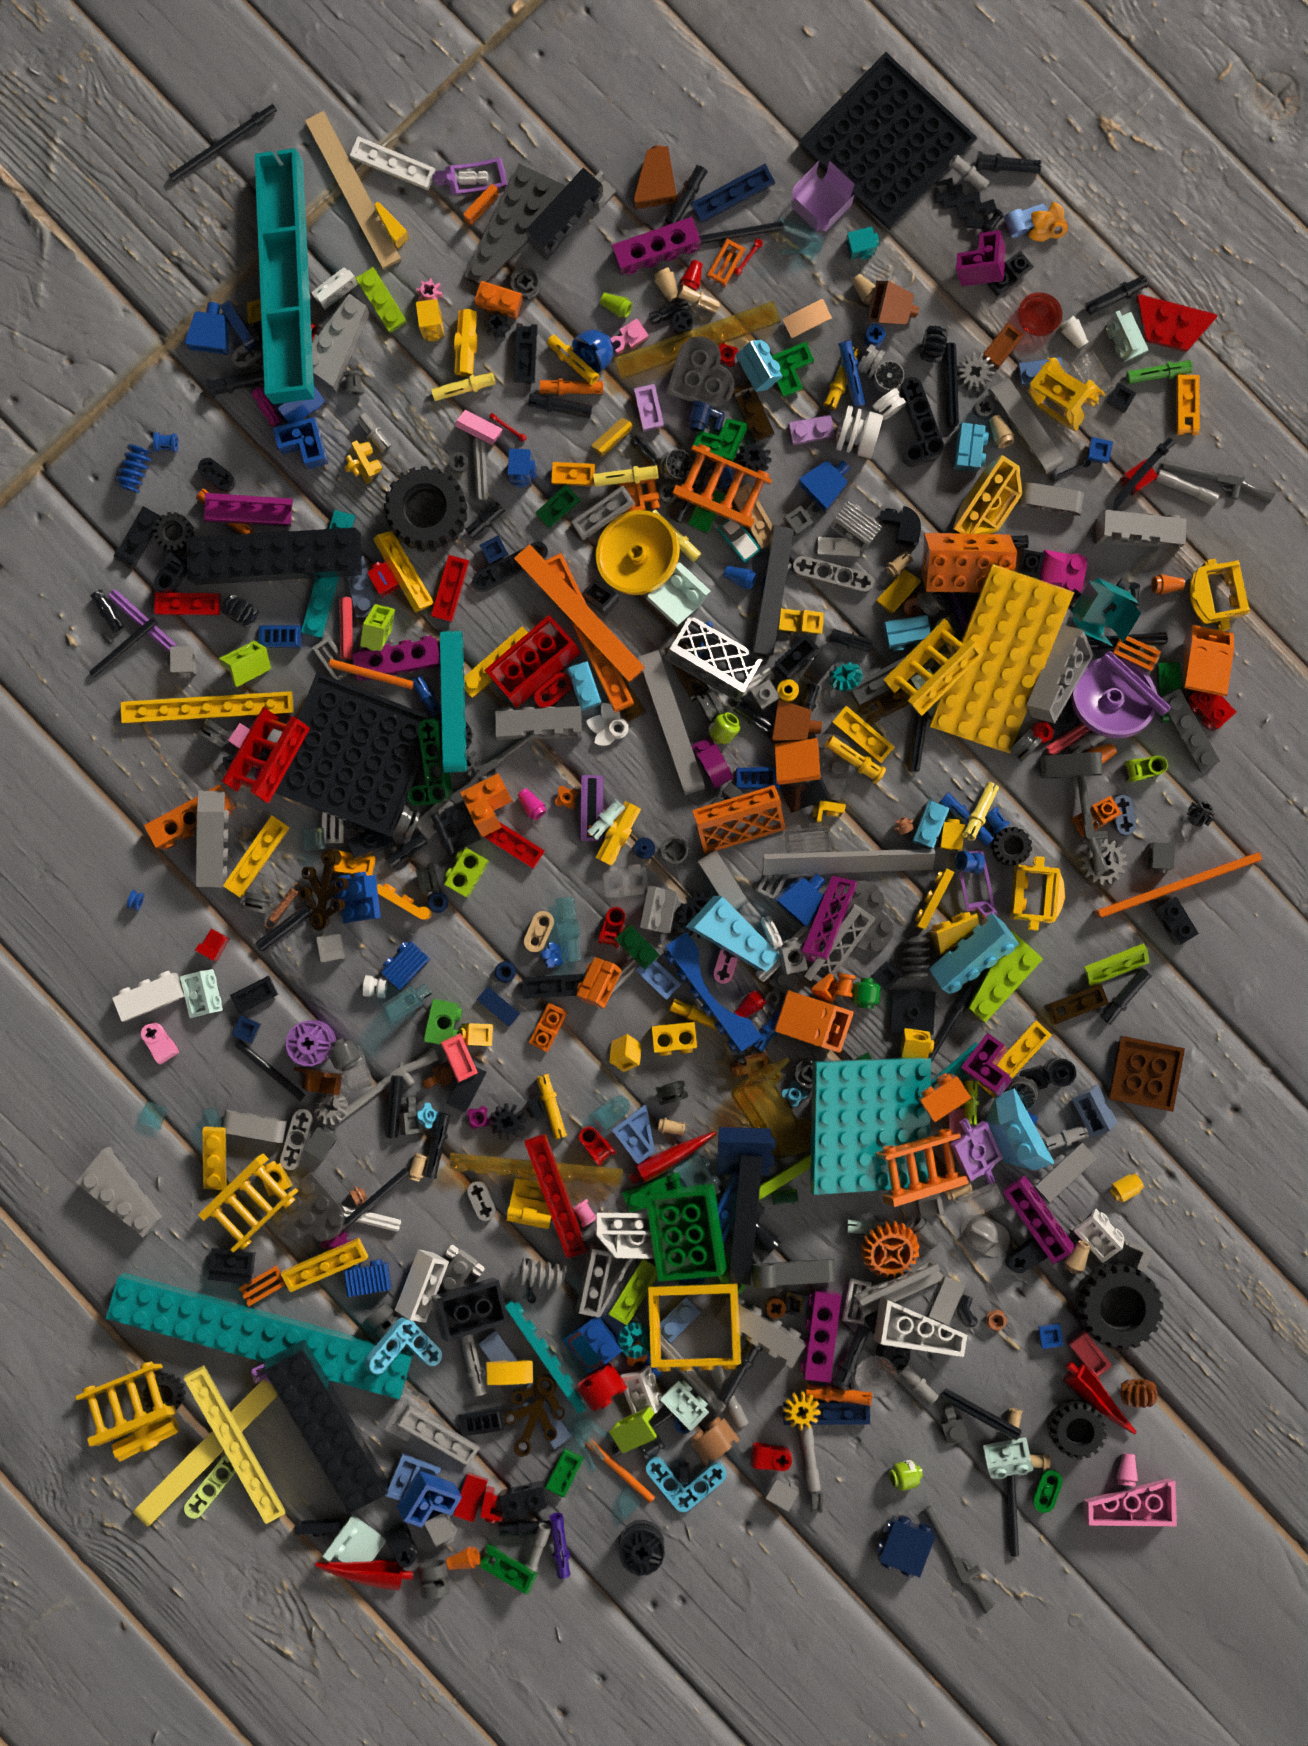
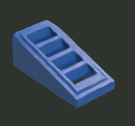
M259 625L258 643L266 648L301 649L302 627L299 625ZM265 631H269V642H265ZM274 631H277V642H273ZM282 631H285V642H281ZM290 632H293V642H289Z
M776 767L736 768V787L740 790H760L775 785L776 790H781V785L777 783ZM744 773H748L747 784H744ZM753 773H756V784H753ZM762 773H765V784H761ZM770 773H773V784H770Z

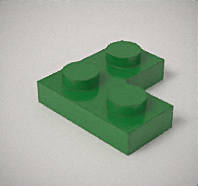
M807 342L772 355L773 360L777 361L780 365L779 371L782 374V378L776 383L783 398L803 390L796 370L814 363Z
M727 418L719 436L699 431L693 445H705L711 449V453L733 462L747 430V424Z

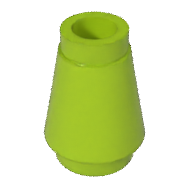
M603 293L600 299V305L619 318H627L633 307V302L629 301V298Z

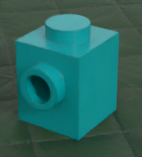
M872 226L847 233L846 244L850 259L853 260L860 257L861 259H868L876 253L877 246H879V237L877 233L873 232Z

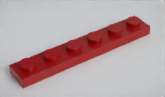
M546 1134L526 1139L524 1144L566 1258L587 1253L588 1249Z

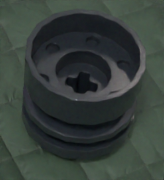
M635 1520L628 1524L622 1531L619 1539V1559L623 1567L632 1574L644 1576L655 1572L662 1565L665 1548L664 1536L660 1528L647 1520ZM640 1547H644L643 1554H639Z

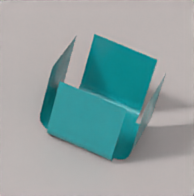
M1100 578L1095 579L1094 582H1088L1071 610L1074 615L1073 620L1079 629L1084 630L1085 634L1111 646L1113 645L1103 634L1105 625L1113 629L1124 643L1141 615V612L1132 601L1138 602L1130 592ZM1113 603L1117 606L1114 613L1111 609L1106 614L1104 613Z

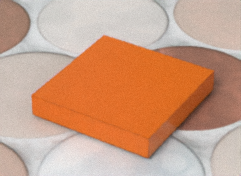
M817 738L775 744L778 785L821 779L819 743Z

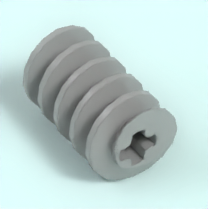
M523 1257L519 1275L521 1285L523 1286L526 1280H529L530 1287L537 1282L538 1289H540L543 1283H545L546 1290L549 1291L550 1287L554 1285L555 1292H558L565 1280L566 1266L564 1265L560 1270L559 1264H555L551 1269V1263L547 1262L543 1267L542 1261H538L534 1265L533 1259H530L526 1264V1260Z

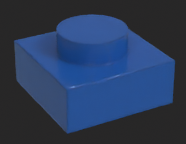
M1092 437L1090 439L1087 460L1108 464L1113 441Z
M1060 1323L1038 1326L1042 1349L1064 1346Z

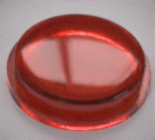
M1043 292L1032 293L1022 300L1018 308V321L1027 333L1034 336H1047L1059 327L1062 321V308L1053 296Z

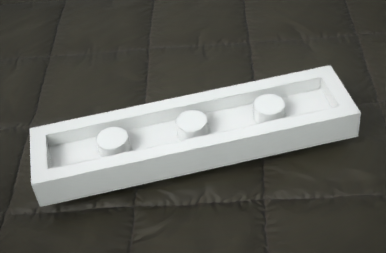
M359 136L350 153V158L425 190H429L433 181L432 175H435L436 168Z

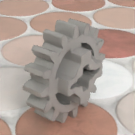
M1103 839L1102 843L1096 840L1099 848H1105L1102 851V855L1105 857L1108 871H1112L1110 875L1101 876L1103 873L1095 875L1094 868L1093 870L1091 869L1090 861L1093 864V855L1087 844L1089 850H1082L1081 852L1085 857L1079 859V861L1084 862L1080 870L1086 869L1087 871L1084 877L1091 876L1090 882L1094 883L1098 880L1099 885H1103L1105 880L1107 884H1112V878L1119 880L1118 873H1125L1121 867L1127 865V862L1122 861V858L1127 855L1120 853L1123 847L1119 846L1116 848V841H1111L1108 844V839ZM1113 854L1116 857L1117 863L1114 862Z

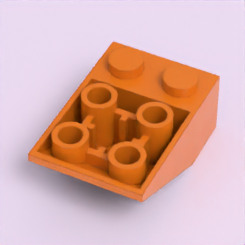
M1191 625L1183 642L1184 688L1227 696L1234 653V633Z
M787 990L774 1031L841 1053L854 1012Z

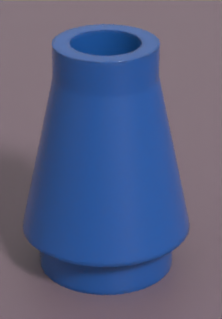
M728 565L723 577L744 590L746 588L751 590L757 573H754L752 569Z

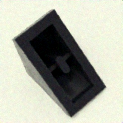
M596 579L582 593L583 598L605 617L619 602V595Z

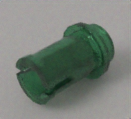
M793 1187L790 1190L773 1191L771 1193L773 1205L785 1203L795 1205V1202H799L798 1191L793 1189Z

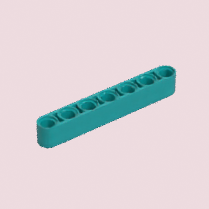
M462 630L441 631L444 773L466 772Z

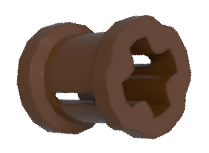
M771 1296L766 1301V1310L770 1317L777 1319L785 1314L786 1306L782 1298ZM773 1303H775L776 1305L780 1304V1305H779L780 1310H779V1311H776L775 1309L772 1310L771 1304H773Z

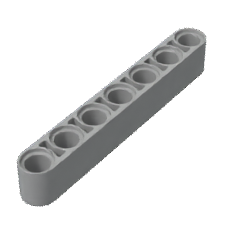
M656 650L638 656V660L645 667L642 672L684 795L703 790L705 785L659 651Z

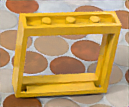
M738 1284L648 1287L651 1368L658 1367V1371H671L670 1367H679V1371H691L692 1366H700L701 1370H714V1366H722V1370L735 1369V1365L741 1364ZM730 1293L733 1357L661 1359L659 1296Z

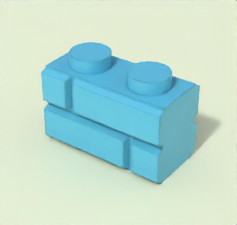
M763 340L750 341L735 354L755 392L768 390L782 378V374L779 371L780 365L777 361L773 360L769 353L770 347Z
M969 423L959 424L953 463L954 470L978 472L981 466L984 467L986 454L982 453L983 445L987 446L989 435L985 432L986 426Z
M927 614L888 621L883 624L887 649H893L894 652L904 651L906 646L914 645L916 648L931 633Z
M588 661L567 668L579 706H581V711L602 705Z
M930 800L927 801L911 842L928 849H933L937 841L936 837L939 836L949 808Z

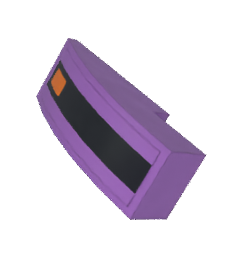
M582 775L581 841L602 842V835L596 840L587 832L600 818L599 814L603 813L604 777L602 775Z

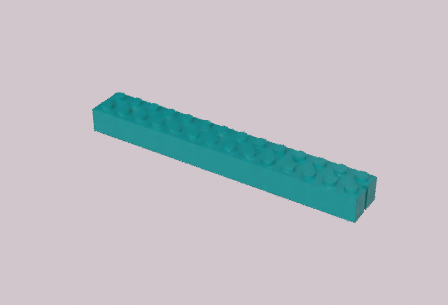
M123 1273L117 1277L106 1319L261 1362H265L266 1359L305 1339L328 1380L399 1400L403 1395L408 1377L407 1374L414 1355L413 1352L402 1349L382 1373L375 1374L367 1370L365 1359L378 1342L128 1273ZM386 1345L387 1351H391L394 1348L393 1346ZM375 1359L374 1363L377 1367L379 1363L377 1362V1359Z

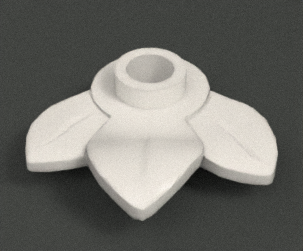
M602 703L601 715L593 716L587 720L589 728L594 733H597L594 741L595 744L601 746L610 745L615 739L624 738L629 730L627 722L620 718V712L615 713L611 704ZM620 725L622 727L621 732H615L614 727Z

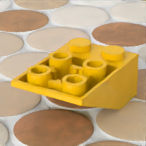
M969 912L960 913L951 917L952 922L942 921L931 926L933 930L929 931L928 934L938 956L957 949L956 946L959 941L970 938L974 934L973 929L979 924L977 914L970 915Z

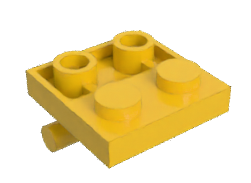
M515 1177L506 1221L549 1229L551 1215L539 1182Z

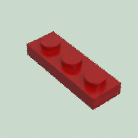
M448 555L431 614L433 618L453 623L470 563L469 560Z
M155 593L154 614L220 616L221 595L219 593Z
M501 822L499 823L502 828L484 836V838L533 869L545 853V850Z

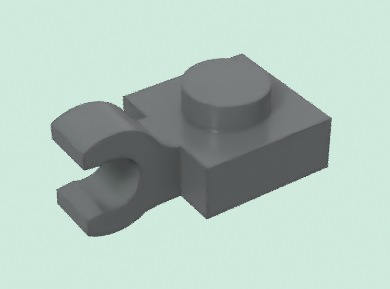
M415 1096L402 1097L401 1109L404 1113H399L401 1135L423 1132V1126L416 1118Z
M951 1404L943 1406L947 1421L941 1422L948 1446L969 1440L963 1418H956Z

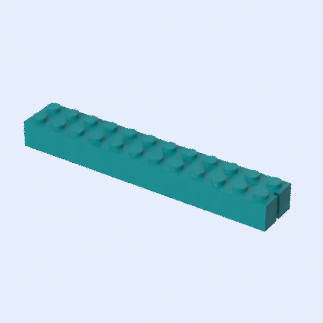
M296 148L277 150V155L283 165H281L273 151L254 154L265 395L272 404L315 399L303 160Z

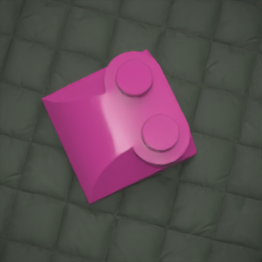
M1044 550L1040 580L1070 591L1076 588L1081 593L1087 568V557L1078 553L1067 554Z

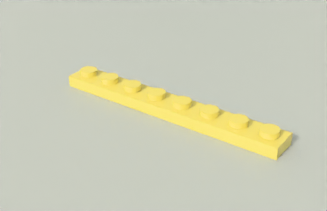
M205 1366L184 1375L187 1386L265 1524L284 1515L285 1509Z

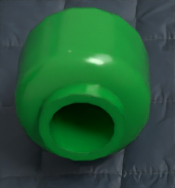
M861 978V982L853 984L852 1002L857 1004V1008L874 1009V1006L879 1004L881 987L879 984L873 983V978Z

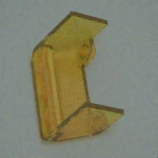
M788 1057L764 1066L738 1083L731 1090L733 1100L752 1128H771V1137H775V1151L771 1150V1153H774L775 1159H782L811 1150L812 1120L808 1118L797 1119L776 1087L782 1080L780 1070L790 1061Z

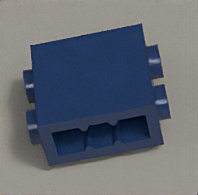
M892 1515L891 1520H887L885 1523L883 1541L880 1540L876 1547L875 1553H877L878 1560L887 1569L893 1570L894 1567L901 1570V1573L907 1577L913 1578V1576L920 1578L936 1536L932 1528L924 1523L917 1525L904 1515H899V1517Z

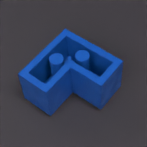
M314 417L273 428L276 443L282 455L301 450L304 464L308 470L329 464L319 425Z
M419 1470L397 1505V1509L404 1522L422 1528L433 1509L452 1515L462 1496L453 1482Z

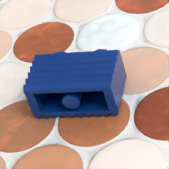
M405 941L397 949L399 954L394 959L388 958L382 965L384 970L381 973L399 990H402L431 960L413 941L409 943Z
M382 1259L369 1261L370 1265L361 1266V1263L345 1269L343 1274L347 1297L390 1290L392 1288L389 1263L383 1262Z

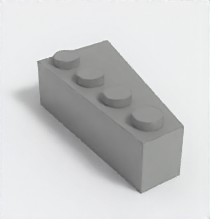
M1061 625L1045 667L1041 670L1027 702V707L1033 718L1055 723L1094 656L1084 630Z
M581 706L543 707L541 709L523 707L522 710H513V708L506 707L500 708V711H495L497 740H518L526 737L528 732H530L531 739L582 738Z
M198 790L196 887H222L223 879H227V866H223V861H227L228 848H223L224 842H228V829H224V823H228L229 810H224L225 791Z
M111 1147L103 1148L76 1182L142 1237L150 1234L162 1219L161 1214L147 1195H144L135 1179H132L126 1167L118 1160Z
M728 1294L715 1315V1320L731 1330L730 1295ZM738 1296L740 1336L742 1334L746 1335V1339L755 1346L761 1347L763 1345L768 1354L774 1358H780L781 1356L786 1359L785 1365L792 1369L805 1347L804 1341L800 1337L801 1333L791 1327L789 1330L781 1326L782 1322L772 1317L770 1319L763 1315V1310L754 1305L752 1308L744 1304L745 1300Z

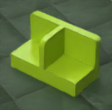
M252 641L219 658L220 665L230 671L233 685L236 687L271 669L266 647L256 641Z
M650 1406L618 1420L609 1431L622 1453L646 1444L657 1437L649 1424V1420L655 1414Z

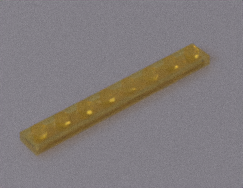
M774 301L616 357L614 361L621 379L624 380L676 361L682 345L690 338L697 336L707 337L718 346L779 324L781 319Z
M450 1153V1169H454L457 1172L470 1170L478 1174H488V1172L497 1173L500 1176L513 1174L521 1178L537 1177L531 1160ZM557 1163L564 1182H574V1180L583 1181L585 1184H595L598 1182L604 1183L607 1186L622 1185L623 1169Z

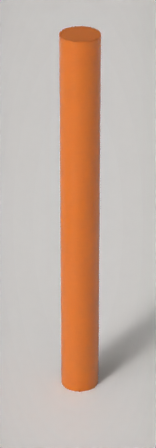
M334 659L329 661V667L411 690L414 685V681Z
M590 1438L585 1445L648 1503L654 1500L655 1496L594 1440Z

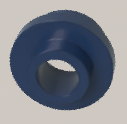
M442 892L432 893L427 899L428 908L435 913L445 911L449 904L448 897ZM440 898L442 904L436 906L434 904L435 899Z
M500 962L495 968V976L500 982H511L516 976V968L510 962ZM503 968L509 969L510 973L508 976L502 975Z

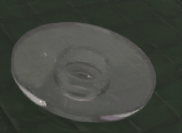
M867 1357L856 1367L857 1372L854 1378L858 1389L864 1392H872V1398L886 1397L897 1386V1370L892 1362L884 1357ZM877 1371L881 1375L876 1377L873 1375V1372Z

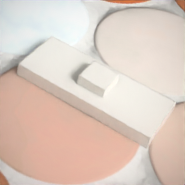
M818 537L817 555L860 557V549L845 538Z

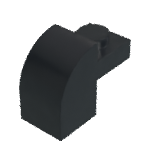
M903 506L901 514L897 513V510L890 508L880 511L878 516L879 523L898 527L896 544L912 547L918 545L921 521L914 510Z

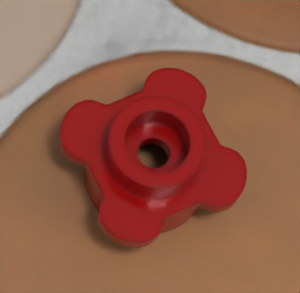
M725 343L720 344V363L733 367L735 365V354L739 352L738 348L726 345Z

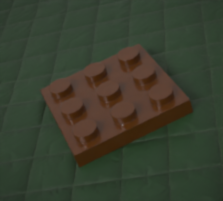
M1120 1035L1108 1099L1173 1112L1185 1048Z

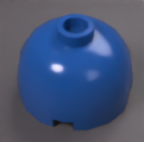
M590 329L577 335L571 343L573 352L582 358L596 373H600L611 363L614 355L612 340L607 334Z

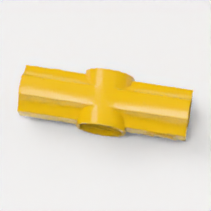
M471 309L458 311V327L454 338V351L456 352L454 370L455 375L461 377L473 375L474 355L477 352V311Z
M627 801L623 804L625 809L613 821L614 824L608 828L605 840L596 856L597 859L610 866L615 862L622 846L624 847L632 832L631 828L641 811L639 807Z
M174 1416L168 1417L134 1431L131 1435L112 1444L115 1458L120 1462L140 1451L141 1453L158 1445L160 1441L178 1433L180 1430Z

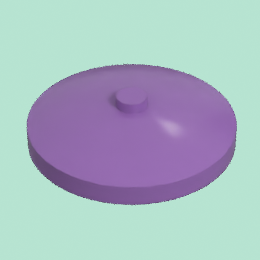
M1102 658L1090 662L1071 694L1072 706L1077 717L1091 731L1109 738H1127L1141 732L1150 723L1156 710L1101 660ZM1119 658L1157 693L1153 681L1142 668Z

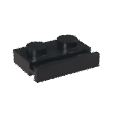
M211 1248L208 1280L252 1284L256 1252L236 1250L233 1253L230 1249Z

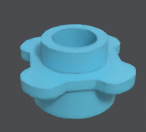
M792 1081L790 1086L782 1091V1097L787 1098L793 1107L798 1106L799 1101L808 1095L807 1091L803 1090L797 1081Z
M424 1103L423 1108L417 1111V1121L429 1129L432 1127V1123L437 1120L438 1112L432 1109L430 1103Z

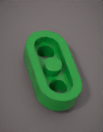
M1046 1469V1471L1044 1470L1041 1473L1032 1497L1034 1507L1041 1513H1048L1053 1510L1063 1484L1062 1476L1055 1469ZM1049 1476L1054 1477V1480L1051 1483L1047 1482V1478ZM1041 1497H1046L1045 1503L1039 1502Z

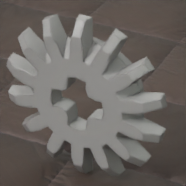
M973 352L972 359L965 355L964 357L967 361H959V364L963 367L957 368V372H962V375L958 376L957 379L963 378L964 381L961 385L964 386L968 383V390L970 391L972 386H975L976 391H979V385H982L985 389L987 387L985 381L990 383L993 381L989 378V375H995V372L989 371V368L994 367V364L988 365L987 362L990 358L987 357L983 360V353H980L979 358H976V354ZM972 366L981 368L979 377L970 375Z

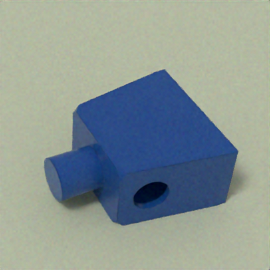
M208 302L206 312L196 311L194 313L185 340V345L189 350L229 355V321L224 315L219 314L220 304Z
M827 460L803 475L799 479L798 485L826 513L846 487L848 481L843 476L850 470V466L844 460H841L834 467Z
M817 873L809 882L805 878L799 877L780 892L774 900L802 926L808 927L819 910L824 897L818 890L826 881Z

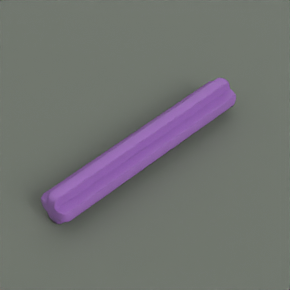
M114 589L108 595V598L139 627L149 620L117 590ZM157 626L147 633L169 653L170 647L176 646Z
M1111 651L1103 655L1101 660L1160 715L1163 716L1170 710V705Z

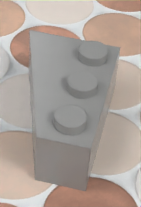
M589 1245L576 1304L578 1313L601 1317L614 1294V1290L624 1277L626 1269L634 1258H615L607 1248Z

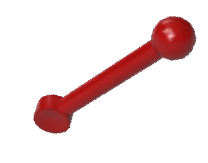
M761 239L755 240V246L740 266L734 269L736 276L741 275L743 267L755 251L763 246Z
M491 413L489 415L493 421H496L516 435L520 442L526 441L527 437L525 434H520L500 420L495 414Z

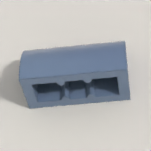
M1098 1084L1072 1098L1091 1138L1110 1131L1118 1123Z

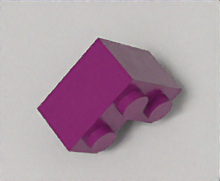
M1000 230L979 233L978 250L957 253L956 272L961 287L1003 281L1006 247Z
M986 1033L961 1068L966 1074L998 1097L1002 1095L1012 1081L1010 1075L997 1066L1008 1051L1006 1046L989 1033Z

